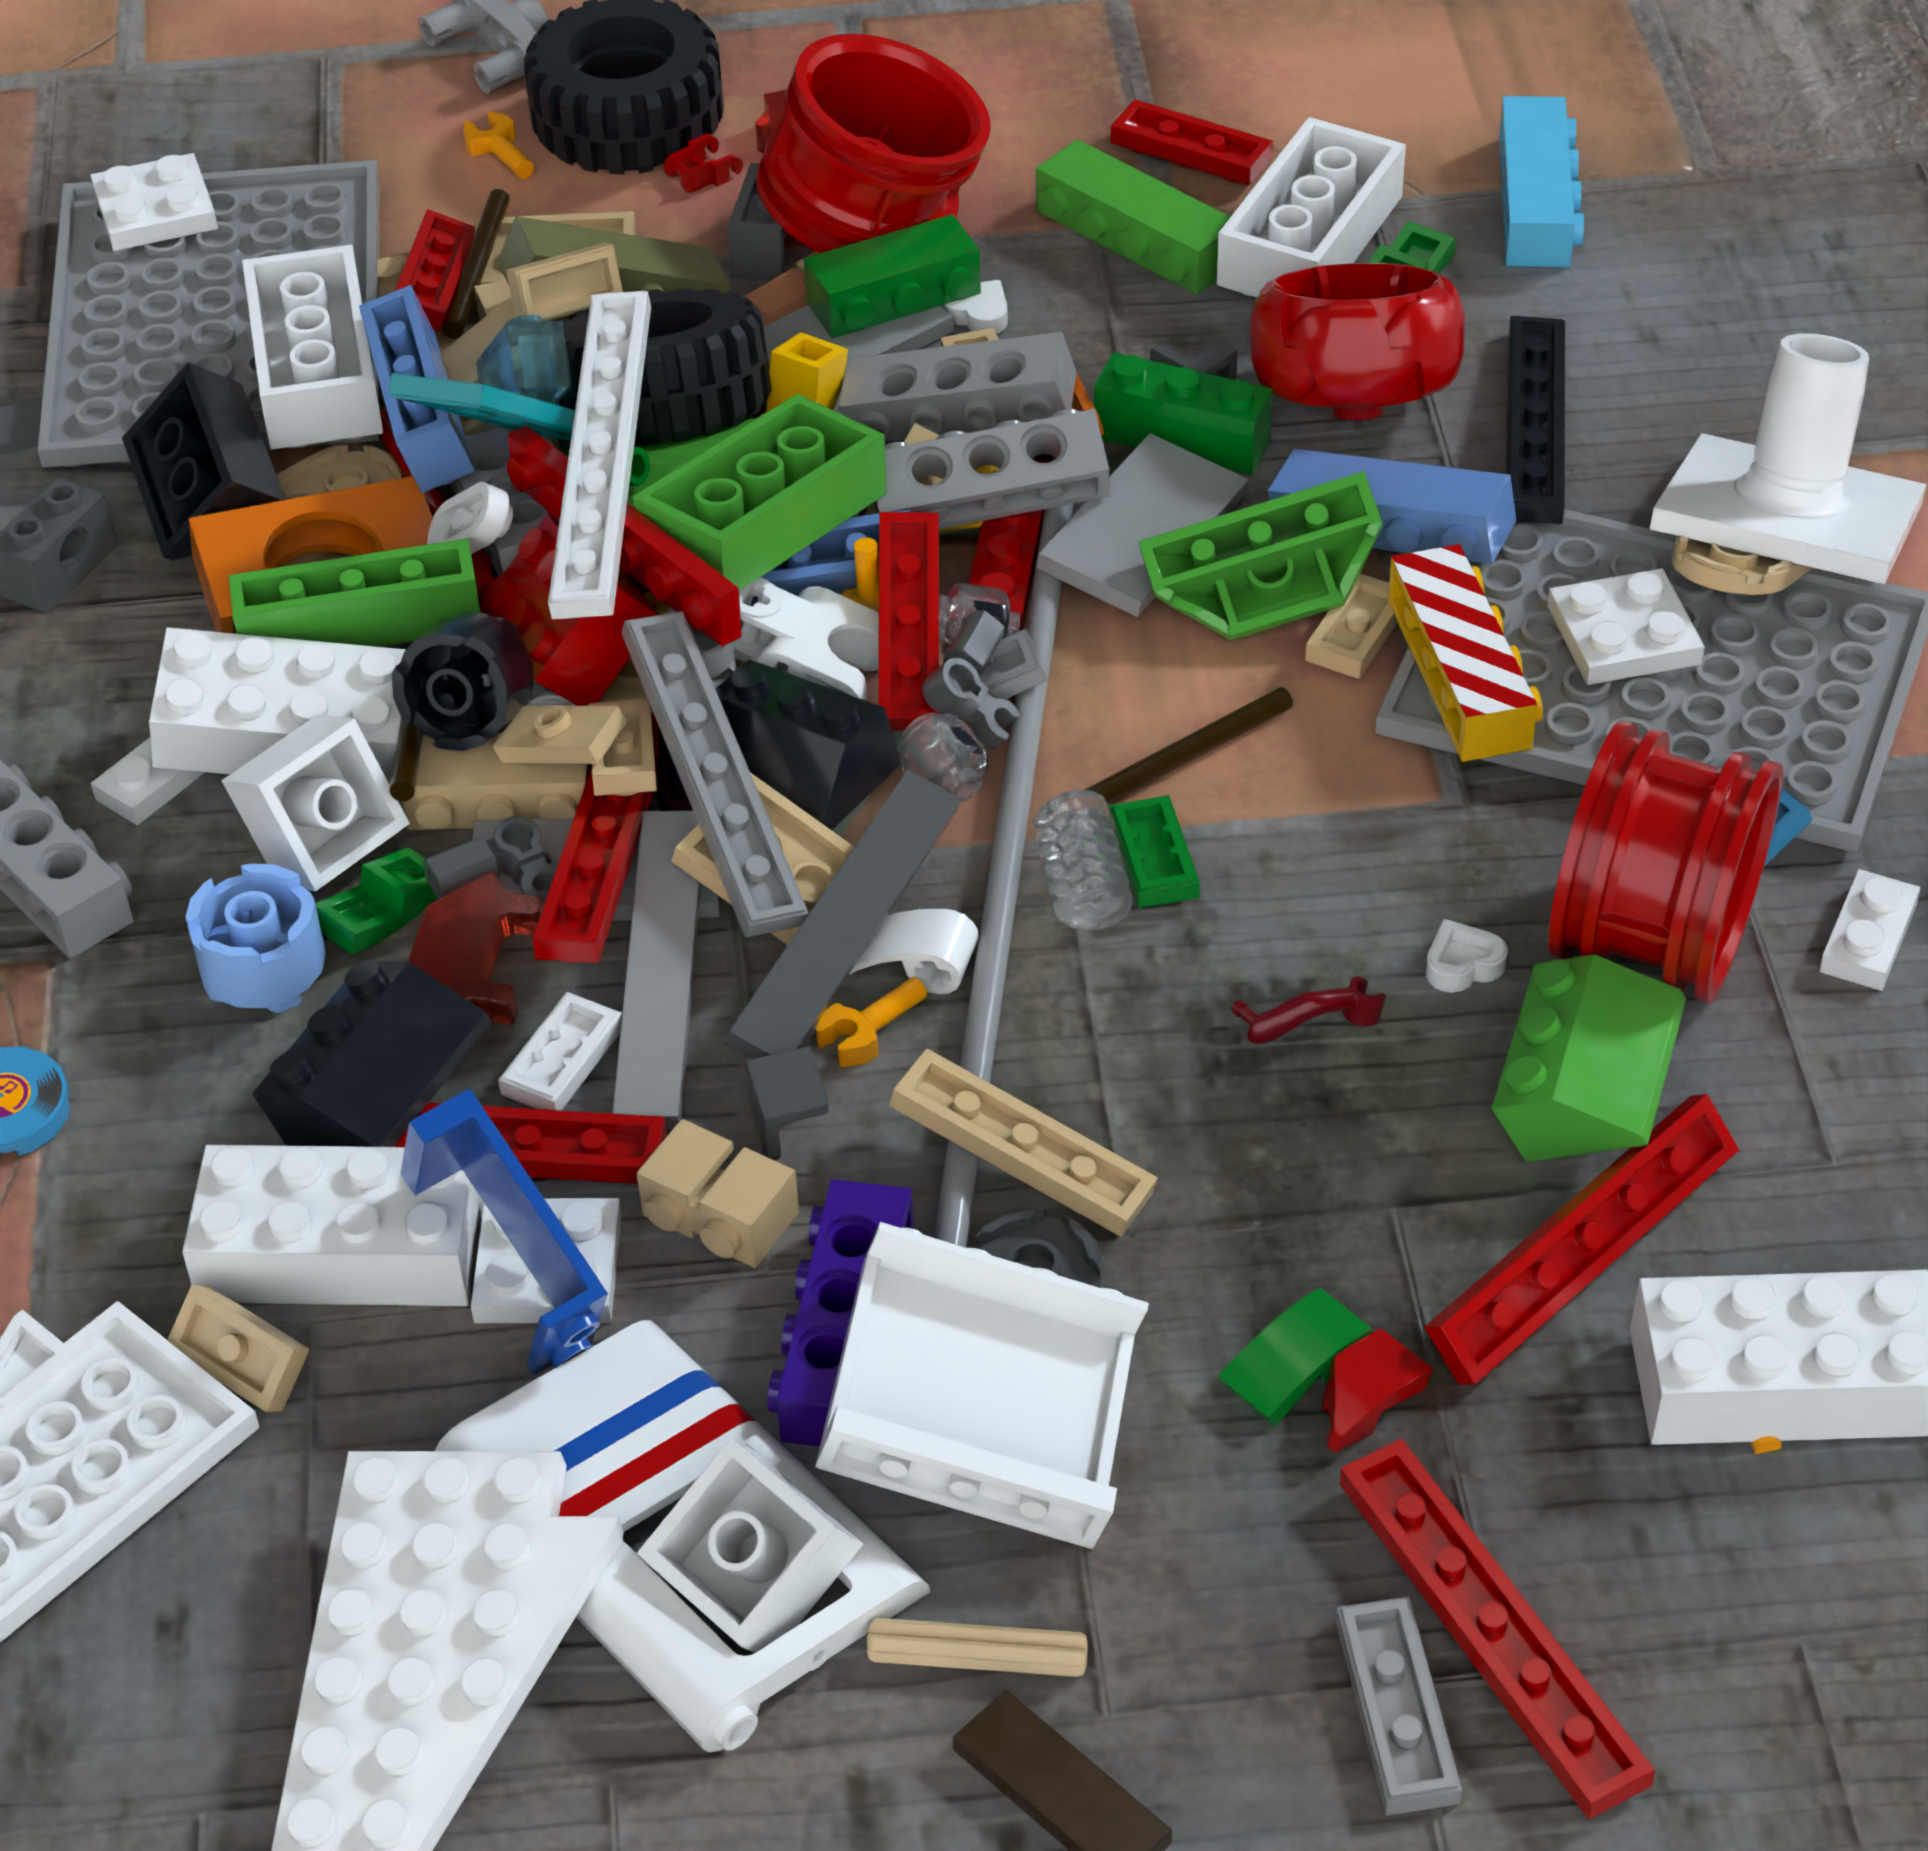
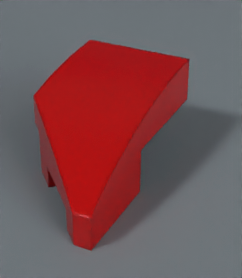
M1382 1328L1363 1337L1337 1354L1330 1367V1378L1322 1397L1323 1410L1329 1411L1331 1425L1327 1435V1446L1337 1453L1373 1434L1381 1412L1424 1391L1433 1368Z

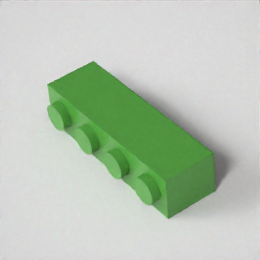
M1078 139L1036 167L1037 212L1196 295L1217 281L1218 233L1230 219V216Z
M468 538L228 575L232 615L237 634L382 647L414 642L445 617L464 611L481 613Z

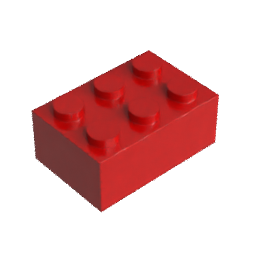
M546 514L539 525L532 528L523 537L517 556L504 574L495 578L488 586L484 602L480 606V611L494 618L505 617L518 627L520 639L524 642L533 663L534 681L577 706H588V703L599 702L631 657L621 634L624 622L656 616L659 613L624 573L619 570L613 615L552 619L548 599L559 521Z

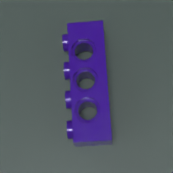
M831 1179L825 1205H814L809 1225V1245L814 1246L812 1258L800 1260L796 1275L795 1297L796 1300H801L798 1314L788 1313L783 1326L781 1350L782 1355L787 1356L784 1371L773 1370L768 1388L767 1408L768 1412L778 1413L781 1442L820 1447L863 1261L880 1222L899 1228L914 1229L912 1188Z

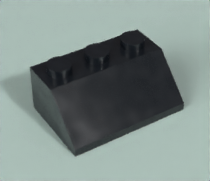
M190 362L181 369L122 437L160 550L166 559L173 561L192 556L188 518L285 500L243 385Z
M750 659L716 688L721 690L722 707L750 773L830 830H833L901 765L885 707Z
M362 960L345 975L344 983L326 1005L310 1017L307 1028L288 1051L280 1055L272 1063L270 1072L252 1094L286 1146L394 1147L407 1131L409 1121L418 1117L492 1021L485 1011L410 962Z

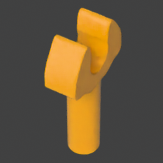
M493 111L487 112L489 130L486 131L477 129L476 125L470 121L464 122L463 131L466 151L471 156L494 153L520 179H527L533 174L534 164L512 143L516 139L514 121L509 116Z
M860 538L854 543L857 588L843 590L842 596L879 612L877 542L872 538Z
M911 977L862 1011L845 1007L840 1003H834L823 1012L816 1026L817 1047L824 1048L834 1043L839 1037L851 1036L837 1046L839 1066L849 1067L868 1063L878 1056L877 1031L926 999L927 991L925 986L918 978Z

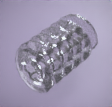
M1074 790L1052 798L1039 810L1034 820V836L1038 842L1039 856L1043 861V872L1047 878L1048 892L1052 897V909L1059 921L1073 929L1096 931L1115 926L1130 911L1132 907V893L1128 888V876L1123 870L1124 861L1119 853L1118 839L1114 835V824L1109 817V805L1102 795L1088 790Z

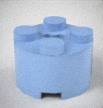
M275 864L242 865V875L228 878L214 886L213 880L210 878L190 898L185 918L204 990L210 1000L224 1002L238 1008H267L272 1012L282 1013L296 1007L300 1003L301 994L311 987L323 970L326 951L315 901L312 894L302 886L301 877L295 871Z

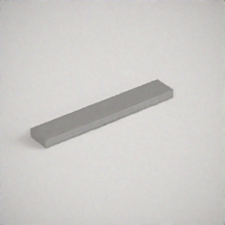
M683 611L625 621L621 633L745 938L800 927L809 914Z
M643 811L612 1113L665 1117L666 1130H673L682 1116L702 883L672 863L671 860L675 847L699 824L694 811Z

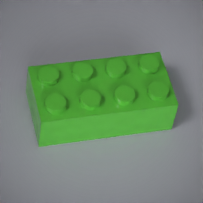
M795 394L634 495L633 506L735 584L740 591L887 494L884 434L806 397Z

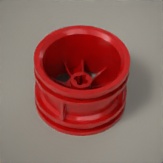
M839 34L819 39L803 50L795 65L793 76L785 93L784 116L781 123L771 132L757 169L756 186L758 194L766 210L785 231L819 253L953 214L956 218L959 210L958 191L960 186L966 183L974 174L990 136L991 123L988 110L979 94L961 75L942 61L915 47L892 39L865 34Z
M1619 720L1608 733L1597 755L1570 830L1552 904L1548 934L1549 954L1557 959L1571 958L1576 951L1580 952V956L1595 954L1605 959H1608L1612 954L1654 966L1663 970L1664 983L1679 988L1682 992L1688 983L1695 985L1696 999L1711 1004L1718 996L1728 976L1758 891L1777 818L1783 783V766L1781 763L1766 760L1759 771L1751 769L1750 755L1737 751L1729 756L1723 767L1680 757L1669 753L1670 741L1667 732L1651 729L1643 739H1639L1636 724Z

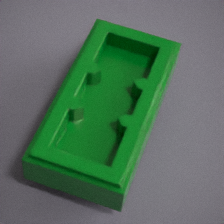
M1170 796L1109 805V822L1138 909L1200 898V881Z

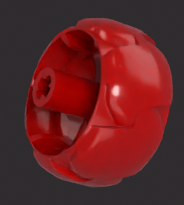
M1347 263L1316 266L1288 272L1265 284L1254 301L1249 318L1251 362L1261 385L1272 388L1274 395L1292 402L1333 407V416L1344 420L1374 419L1383 415V406L1419 400L1447 388L1457 376L1464 356L1465 312L1457 288L1448 278L1431 270L1415 266L1388 263Z

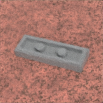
M1409 1596L1336 1607L1335 1622L1385 1816L1461 1804L1462 1787Z

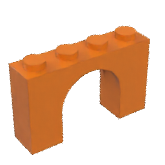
M410 476L188 518L192 557L215 631L237 634L232 615L228 575L282 567L297 557L316 552H339L355 556L427 545L428 531L433 517L425 495L421 493L414 477Z

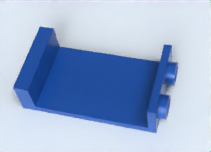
M469 1088L409 1121L400 1174L413 1194L416 1196L463 1170L555 1308L539 1318L527 1361V1366L533 1375L538 1374L551 1365H554L556 1368L592 1348L590 1342L593 1341L596 1329L600 1325L599 1320L608 1292L472 1090Z

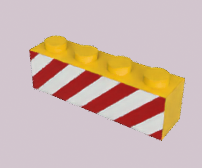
M1460 544L1391 556L1388 602L1461 762L1533 749L1535 723L1541 722L1543 718L1541 696L1535 686H1528L1524 678L1520 652L1516 645L1509 646L1504 636L1503 621L1499 608L1496 605L1490 606L1484 595V582L1480 569L1477 566H1470Z

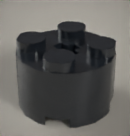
M460 612L441 619L404 651L401 662L394 668L392 673L393 699L402 720L408 726L414 723L423 734L436 740L432 745L439 749L465 751L484 745L517 715L522 706H526L529 703L534 688L533 663L524 642L520 639L518 627L505 617L494 618L485 613Z

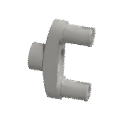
M453 0V2L418 18V23L421 25L419 27L421 35L431 47L450 37L468 31L470 33L475 32L498 53L473 64V70L476 72L474 73L475 80L486 94L521 77L525 79L524 58L526 56V49L533 36L548 21L546 13L538 0H515L511 3L505 0Z

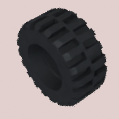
M655 0L585 1L582 7L577 9L569 7L559 12L555 21L552 19L546 21L537 34L533 36L526 49L524 72L533 131L538 136L539 141L552 154L555 153L561 161L571 166L576 162L579 163L583 170L597 172L598 169L608 170L610 174H624L626 170H638V173L653 171V167L664 164L669 155L688 147V141L704 134L713 135L723 118L724 102L719 45L716 42L715 34L697 14L688 8L682 11L681 7L675 2L664 0L662 3Z
M678 289L673 292H663V290L648 292L651 313L635 443L651 445L659 444L660 441L674 440L677 442L688 440L691 436L700 434L706 436L719 432L720 428L725 426L733 427L740 424L746 416L753 417L757 414L761 407L765 405L772 390L762 314L748 298H742L739 294L730 291L721 293L715 289H705L703 291ZM589 310L579 311L571 315L569 320H563L557 326L549 342L558 404L573 410L576 408Z

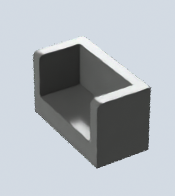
M751 162L728 224L731 278L771 281L785 272L783 242L787 231L773 219L762 203L756 186V174L759 163Z

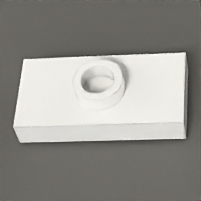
M566 992L498 1079L500 1094L535 1109L562 1111L621 1033L622 1013Z

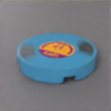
M23 1046L0 1047V1153H9L16 1150L18 1156L37 1150L57 1135L69 1117L70 1091L61 1066L44 1052Z

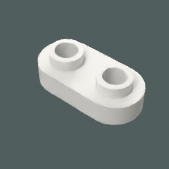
M478 482L446 500L438 508L431 521L427 544L468 538L470 551L473 554L493 543L496 538H502L507 533L513 518V509L509 505L507 492L485 482Z

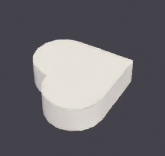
M1001 280L981 282L980 294L942 305L945 310L954 316L955 325L968 326L971 331L993 327L996 334H998L1008 325L1007 302Z
M1444 919L1428 952L1425 974L1427 980L1434 988L1450 993L1463 991L1469 988L1474 981L1483 983L1494 981L1500 978L1506 969L1508 954L1506 942L1494 933Z

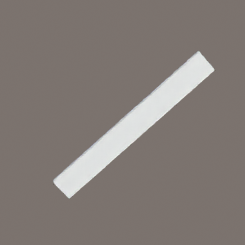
M648 291L591 295L548 599L552 619L610 616L614 614L651 313Z

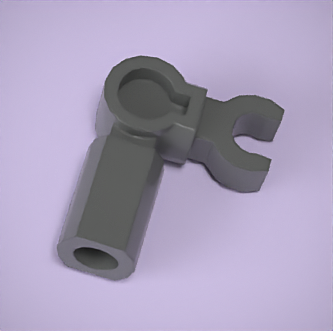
M982 610L974 611L967 616L944 656L943 664L924 680L922 690L927 704L933 710L944 715L951 714L959 722L963 721L958 719V717L964 721L966 720L972 726L973 733L984 746L994 750L1007 740L1009 736L999 725L1006 728L1018 719L1020 712L1010 701L1003 698H993L989 695L988 691L990 688L980 681V676L983 674L1005 633V626L987 611Z
M517 816L500 822L495 828L494 838L486 841L484 837H480L423 860L424 873L428 885L439 902L497 880L499 873L503 872L511 876L515 883L521 885L522 903L532 914L540 912L537 891L545 888L550 889L557 869V865L551 864L550 856L542 845L539 826L531 819Z

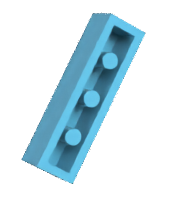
M1503 96L1499 152L1506 266L1570 267L1573 246H1582L1584 214L1580 213L1581 181H1577L1579 170V150L1575 149L1577 125L1576 118H1567L1566 97Z

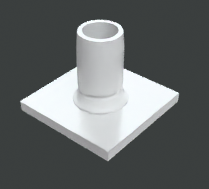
M1794 334L1781 339L1770 373L1755 445L1701 433L1654 506L1650 530L1680 537L1685 536L1701 542L1715 543L1718 546L1748 553H1758L1765 557L1782 561L1788 560L1799 565L1885 584L1922 506L1927 484L1848 466L1865 392L1869 354L1862 347L1833 336Z

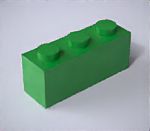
M953 214L803 258L806 302L831 338L981 293L980 249Z
M1116 352L1112 353L1094 384V408L1101 420L1105 433L1101 437L1105 441L1136 448L1151 433L1221 467L1249 475L1254 474L1271 441L1273 389Z

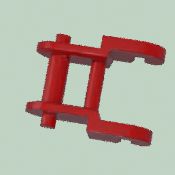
M704 134L688 141V147L669 155L663 165L664 172L668 176L675 177L679 175L682 177L681 186L686 192L690 193L711 184L718 187L729 182L730 167L735 174H740L743 169L742 160L734 154L727 155L718 160L711 159L704 162L706 146L713 154L719 149V141L712 134Z

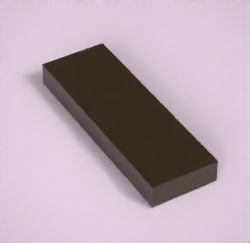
M1007 1689L953 1736V1750L1069 1851H1164L1172 1843V1829Z

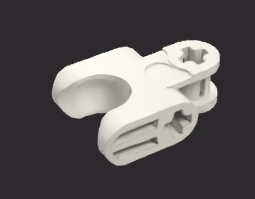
M761 577L739 591L742 637L733 641L734 658L742 662L750 659L866 701L867 685L864 675L858 668L864 671L878 670L879 612L819 586L808 587L796 596L776 587ZM753 596H757L758 602L752 607Z

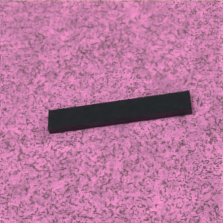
M1510 316L1508 331L1505 474L1511 476L1517 521L1563 523L1565 509V320Z

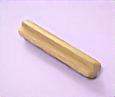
M875 1618L871 1620L868 1629L867 1653L869 1660L878 1663L1079 1677L1084 1675L1086 1669L1088 1642L1086 1635L1081 1632Z

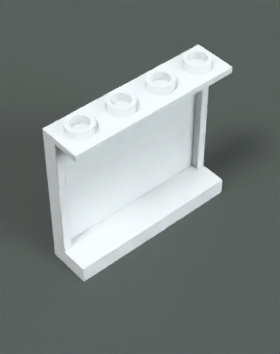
M880 1222L863 1261L815 1468L1093 1550L1114 1510L1117 1488L1109 1486L1134 1337L1148 1311L1149 1303L1125 1296L1114 1289L1098 1288L1058 1276L1048 1269L1032 1268L992 1256L978 1248H965L923 1235L915 1229L899 1228Z

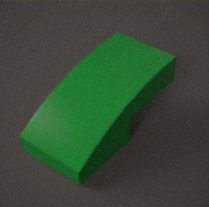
M1407 221L1391 246L1387 247L1380 244L1368 263L1415 266L1440 274L1456 253L1455 237Z
M406 847L363 864L359 886L315 903L321 933L353 955L387 938L405 926L437 899L428 885L424 873L423 860L426 858L410 847Z
M1319 1287L1288 1308L1262 1330L1223 1369L1218 1378L1227 1389L1275 1427L1318 1378L1328 1384L1330 1378L1329 1370L1337 1354L1371 1334L1373 1330Z

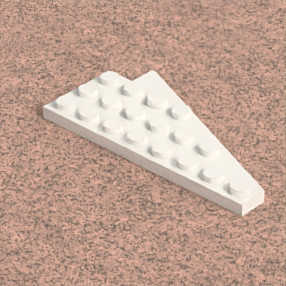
M119 1301L115 1302L65 1343L60 1341L23 1309L14 1315L0 1338V1643L260 1428L255 1410Z
M348 1451L271 1851H433L623 1541L624 1530L618 1517L559 1516L567 1467L561 1451Z

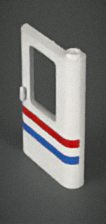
M641 1320L460 1422L440 1440L435 1451H561L567 1467L559 1516L618 1517L625 1532L681 1498L732 1437L760 1454L863 1543V1546L838 1575V1578L850 1590L846 1595L756 1653L742 1656L733 1652L624 1541L621 1542L576 1618L703 1750L707 1752H716L722 1749L733 1750L747 1741L755 1731L758 1724V1717L756 1715L760 1703L809 1671L819 1668L826 1660L866 1635L871 1620L875 1618H892L929 1594L930 1588L929 1584L651 1320Z

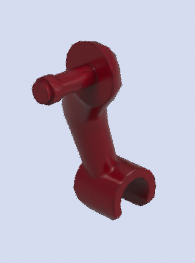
M1355 976L1351 979L1349 987L1304 992L1260 1015L1251 1010L1243 1000H1236L1232 1004L1231 1010L1234 1015L1241 1017L1250 1025L1247 1039L1254 1044H1264L1280 1038L1312 1018L1337 1011H1342L1344 1017L1355 1025L1373 1026L1380 1020L1386 995L1384 993L1377 995L1365 994L1368 981L1361 976Z

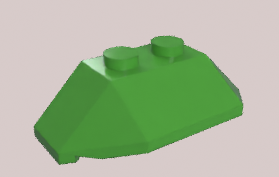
M1365 471L1147 538L1138 541L1155 597L1232 641L1344 606L1383 525Z

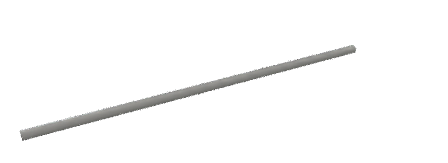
M1074 503L1044 509L1038 554L1072 518ZM1035 567L1026 630L1033 642L1048 680L1063 581ZM1048 681L1017 694L1014 706L1020 712V716L1011 724L959 1065L988 1083L991 1080ZM948 1140L933 1238L966 1248L979 1157Z

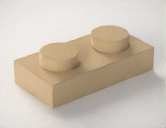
M1360 573L1345 605L1330 609L1306 643L1305 661L1360 679L1398 623L1388 602L1389 582Z
M648 698L588 703V706H618L627 721L625 727L600 762L592 764L594 796L613 794L630 796L638 792L657 791L651 708Z
M191 1285L167 1341L218 1382L265 1412L283 1411L310 1350L209 1285Z

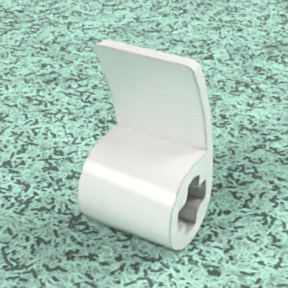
M917 909L890 914L849 975L876 964L902 961L909 979L911 977L918 978L925 986L927 992L939 995L950 994L957 990L979 938L978 929L974 922L966 915L950 909Z

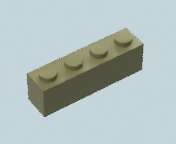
M515 216L497 260L509 285L507 269L605 242L614 245L623 292H654L662 290L663 292H673L678 289H693L694 291L715 289L721 293H727L731 287L709 247Z

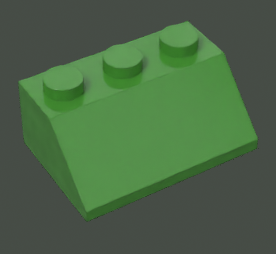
M1595 954L1568 959H1556L1534 965L1491 1108L1525 1162L1648 1145L1686 1002V997L1681 989Z

